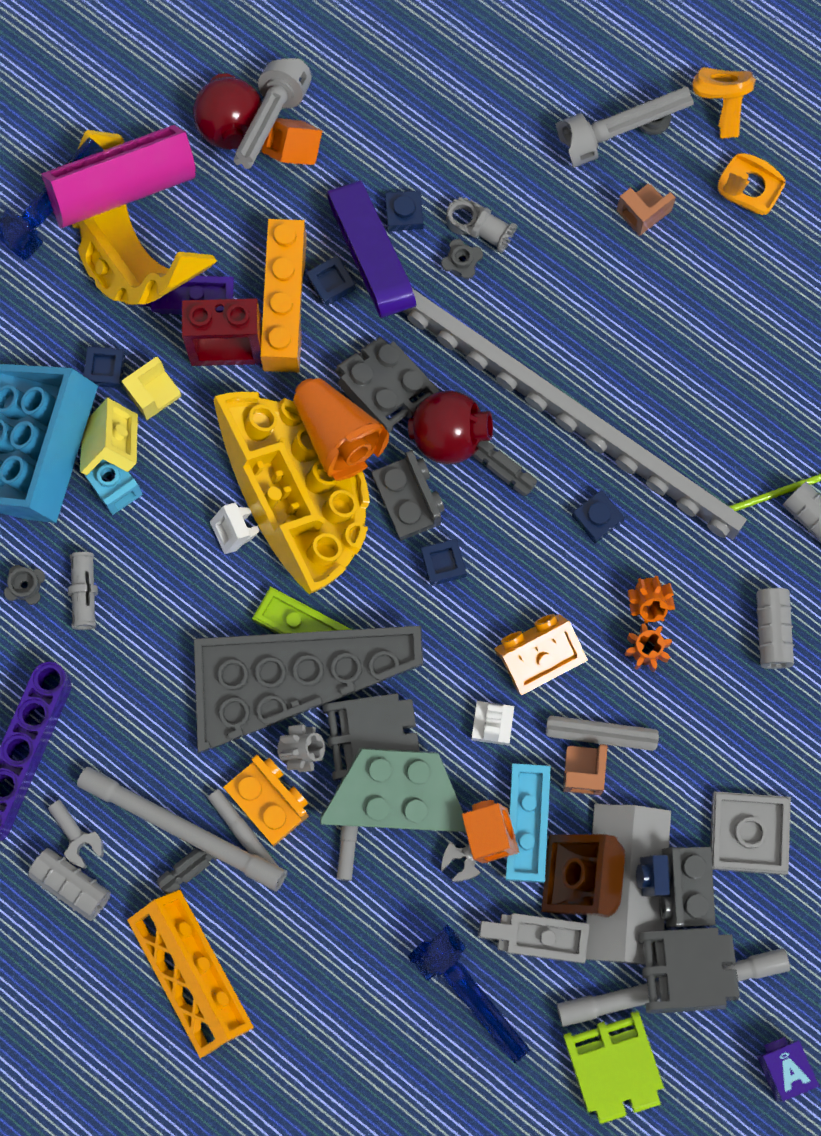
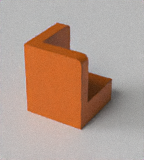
M277 118L262 146L261 152L283 163L314 165L323 130L301 120Z

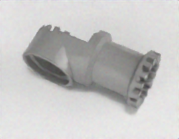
M462 197L454 199L447 209L446 224L453 233L459 235L468 234L473 238L479 236L495 245L497 251L501 254L511 241L509 237H513L518 227L515 223L509 225L493 216L490 209L484 208L473 200H468L466 197L465 199H462ZM466 209L471 213L472 220L467 224H459L453 219L452 214L455 210Z

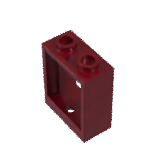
M257 299L182 300V338L191 366L262 364L260 357L262 320ZM218 306L224 307V311L218 313L216 312V308Z

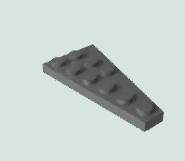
M406 626L194 639L198 753L201 754L423 666L422 627Z

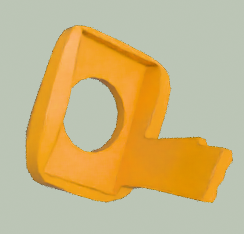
M701 68L694 77L692 88L696 95L703 98L723 99L718 125L721 127L720 138L722 139L739 136L743 96L754 89L756 82L750 71Z
M742 153L734 156L725 168L718 181V192L725 199L755 214L767 215L778 200L786 180L766 161L756 156ZM747 173H753L762 178L765 189L760 196L750 197L743 194V190L750 182L747 180L749 177Z

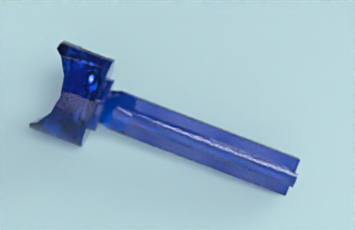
M88 137L66 164L104 151V149ZM46 187L23 211L22 216L18 213L14 215L8 209L0 216V239L23 261L28 260L44 243L37 235L39 232L36 228L53 211Z
M447 924L432 941L422 942L408 955V958L426 981L434 976L439 977L443 975L448 985L452 986L515 1064L523 1056L527 1055L531 1049L469 975L464 965L458 961L467 946L452 927Z

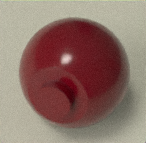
M228 73L215 75L200 90L193 106L195 127L201 137L212 146L225 150L238 149L262 104V100L257 91L247 82L235 78Z
M449 390L436 392L425 398L417 407L414 418L409 419L410 440H415L419 451L434 462L440 464L460 463L469 459L479 449L477 445L480 441L492 440V414L490 411H481L473 399L461 392Z

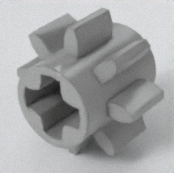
M304 724L288 726L289 735L280 736L277 746L280 760L287 764V770H298V772L314 771L313 762L322 761L325 753V743L322 736L315 733V727H305Z

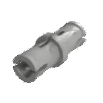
M75 552L70 554L71 586L68 587V596L72 597V629L75 630L96 628L95 596L98 595V586L94 585V554L91 552Z

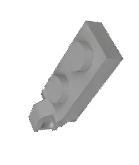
M515 913L511 915L502 914L500 923L481 921L478 938L498 941L497 950L506 951L508 954L585 964L590 924Z

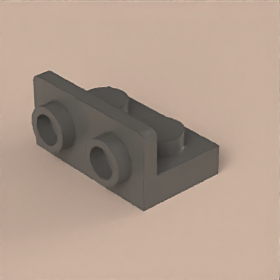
M413 450L405 452L404 459L371 472L399 541L441 525L440 513L445 511L443 502L437 490L434 492L430 491L426 482L427 479H430L427 465L423 458L416 459Z
M670 847L662 849V855H668L670 895L660 897V914L662 919H666V927L716 925L711 847Z

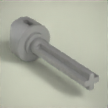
M279 59L266 64L258 79V88L264 100L235 153L236 155L233 160L236 165L242 164L245 169L251 168L281 109L296 107L304 98L310 86L312 74L309 67L301 59Z
M687 86L606 119L598 120L592 125L589 121H586L582 113H579L556 123V130L560 141L570 147L568 151L572 167L575 168L598 159V143L692 106L694 102Z

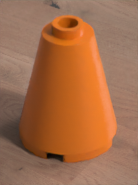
M308 378L297 386L293 402L324 472L329 477L332 476L337 481L351 478L368 467L365 461L373 453L377 458L383 453L389 442L390 435L384 425L321 378Z

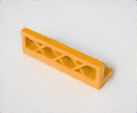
M181 890L153 900L127 919L199 1058L210 1054L225 1043L254 1028ZM149 915L156 926V937L149 933L143 921ZM165 952L169 953L175 962L174 971L168 969L164 961ZM183 987L191 992L193 1006L186 1003L183 997ZM202 1022L209 1026L215 1038L209 1044L201 1031Z

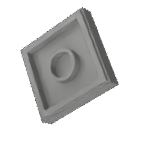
M714 791L712 793L710 836L712 870L788 875L791 797Z

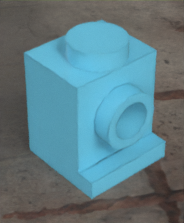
M104 459L87 476L85 475L89 484L112 515L143 495L139 485L129 472ZM113 472L115 473V478L112 481H103L108 475Z

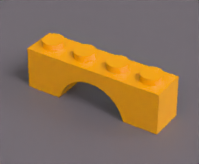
M268 219L260 355L263 371L300 372L302 339L301 299L307 241L305 220Z

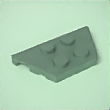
M360 747L351 763L346 776H343L332 800L320 816V824L466 832L462 817L463 811L439 753L432 751Z

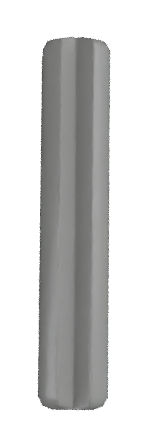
M549 716L546 724V736L551 738L650 751L656 750L659 741L658 730L559 716Z

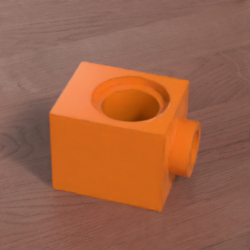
M487 800L472 805L473 811L462 814L474 860L484 864L519 853L508 808L500 803L495 804L494 800Z

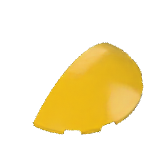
M232 392L215 396L213 400L224 445L241 492L258 527L280 562L308 594L324 588L343 574L354 555L360 551L368 530V527L365 526L366 508L370 503L363 471L341 481L335 480L332 476L329 477L324 472L293 401L283 398L277 402L260 398L258 392Z

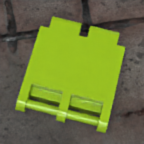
M638 1011L630 1013L631 1017L608 1025L605 1022L597 1023V1028L573 1036L571 1032L563 1034L588 1113L596 1112L599 1124L627 1116L623 1101L629 1100L633 1113L661 1105L657 1090L663 1089L664 1086ZM631 1025L634 1026V1029L609 1036V1032ZM597 1036H600L601 1038L600 1040L579 1047L575 1046V1043L587 1039H591Z

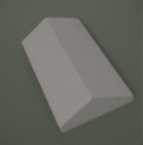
M594 804L592 834H607L617 837L625 851L622 897L618 910L610 917L586 915V923L590 924L586 960L646 965L644 945L639 943V934L642 932L664 931L665 919H662L660 914L661 896L642 897V888H639L637 885L636 870L637 866L640 865V857L662 855V849L669 848L671 811L638 805ZM651 944L653 965L657 966L655 944Z

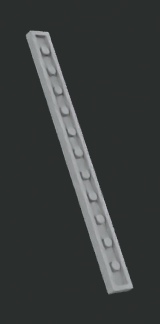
M413 289L416 307L402 312L407 314L408 320L414 326L421 330L427 328L437 335V340L444 347L450 350L456 348L465 354L466 360L473 367L481 371L486 369L496 376V381L509 391L517 390L526 397V402L535 410L540 412L545 410L556 417L555 421L561 428L571 433L573 431L579 433L586 438L585 442L590 448L598 453H604L605 451L616 459V464L623 471L629 474L636 473L644 478L646 485L655 493L670 496L677 501L676 505L681 511L692 517L697 515L708 523L707 527L717 536L722 538L727 536L732 540L735 539L747 521L745 517Z

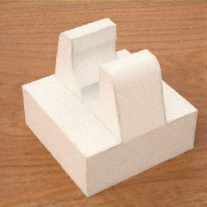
M236 503L224 505L210 521L224 554L237 551L242 545L252 540L260 531L258 526L252 528L246 526L244 520L252 512L247 507H238Z
M477 701L471 740L509 746L514 706Z

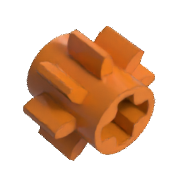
M656 575L654 578H639L635 590H628V597L631 602L629 604L631 615L637 616L640 614L645 624L660 620L664 621L668 610H675L672 597L674 593L671 584L668 583L662 586Z
M643 623L640 627L639 636L629 633L627 640L634 644V646L625 651V656L634 657L637 661L635 664L636 670L641 665H649L650 670L655 672L658 659L666 663L670 659L669 654L663 650L672 644V639L664 640L660 634L662 626H659L654 631L648 630L646 624ZM648 641L655 644L649 655L642 651Z

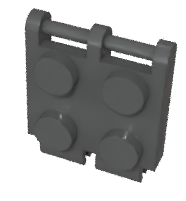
M378 337L362 348L361 353H355L337 365V369H335L336 374L340 377L338 386L357 406L384 425L388 433L393 430V425L403 418L414 416L417 407L425 398L440 392L394 341L387 344L381 337ZM421 392L424 393L422 397H420L413 403L410 401ZM397 409L401 410L389 420L386 418Z
M398 693L323 705V713L328 714L331 735L330 738H327L328 747H332L335 771L332 772L333 781L342 780L343 776H346L360 747L420 751L417 733H403V729L416 727L412 699L399 701ZM335 712H339L342 736H338ZM340 746H344L346 770H343Z
M718 927L651 931L639 934V943L644 945L646 967L642 968L643 978H647L649 1002L646 1003V1013L726 1009V1001L739 1000L737 970H723L722 966L735 965L736 962L732 935H719ZM651 944H655L657 966L653 965ZM655 978H658L661 1001H657Z

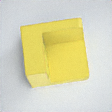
M158 357L153 358L121 381L127 395L146 420L181 397L180 390L165 372L164 366Z

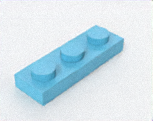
M512 763L509 815L519 853L507 856L505 881L545 882L551 766Z

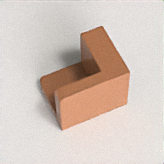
M647 184L637 193L632 188H629L620 195L616 211L641 236L672 211L676 197L671 192L662 197L651 184Z
M600 744L598 748L567 747L563 792L601 796L605 785L608 745Z

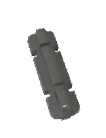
M489 441L479 442L477 445L479 449L473 455L480 463L486 462V467L508 485L512 483L514 485L513 489L522 496L528 495L537 484L535 477L528 472L523 473L521 471L522 467L500 450L498 452L495 451V446Z
M195 848L172 866L174 870L171 872L167 870L158 877L157 884L166 895L173 893L181 888V883H188L211 865L209 861L212 859L216 861L217 858Z

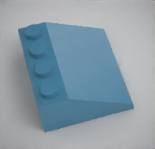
M0 364L1 514L26 520L57 523L98 385L73 368Z

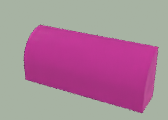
M172 125L41 173L58 226L62 229L195 178L196 170L186 132L176 125Z

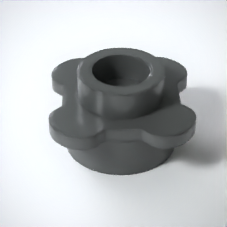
M454 239L450 242L448 256L442 259V268L455 276L470 279L475 275L477 261L483 258V251L478 246L470 247L465 245L461 239ZM461 256L466 258L464 262L459 260Z
M20 565L11 567L7 580L8 587L4 589L5 597L9 601L19 599L26 601L29 605L37 604L41 599L39 594L40 585L46 578L44 572L40 569L32 571ZM23 582L28 583V586L26 588L21 587V584Z

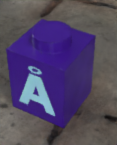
M784 1036L763 1045L766 1052L758 1055L757 1059L776 1101L784 1102L819 1087L799 1040L788 1043Z

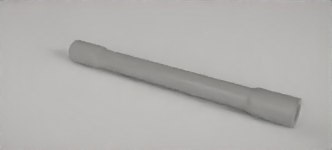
M89 766L80 774L77 786L105 802H112L242 871L247 877L275 892L283 884L287 874L285 869L258 855H252L130 791L121 786L116 780Z
M781 948L752 955L747 959L736 961L735 965L722 966L723 970L736 969L739 982L751 978L759 979L790 971V963L785 949ZM655 981L657 1001H661L659 981ZM648 984L598 996H585L557 1003L561 1026L565 1027L593 1020L601 1015L646 1005L649 1002Z

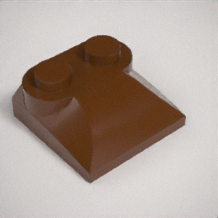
M607 834L549 835L541 912L595 915L600 917L612 916L618 910L621 903L625 851L617 837Z

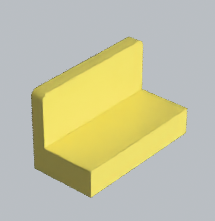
M107 397L91 414L81 440V473L87 476L103 459L126 472H129L137 463V413Z

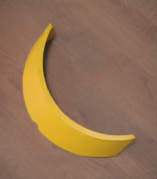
M86 130L73 162L123 144L124 139L120 134ZM126 204L72 224L73 228H79L81 243L78 252L89 277L95 280L97 288L108 298L128 305H143L154 302L205 272L217 262L213 255L178 252L170 269L162 266L146 252L138 240L131 224Z

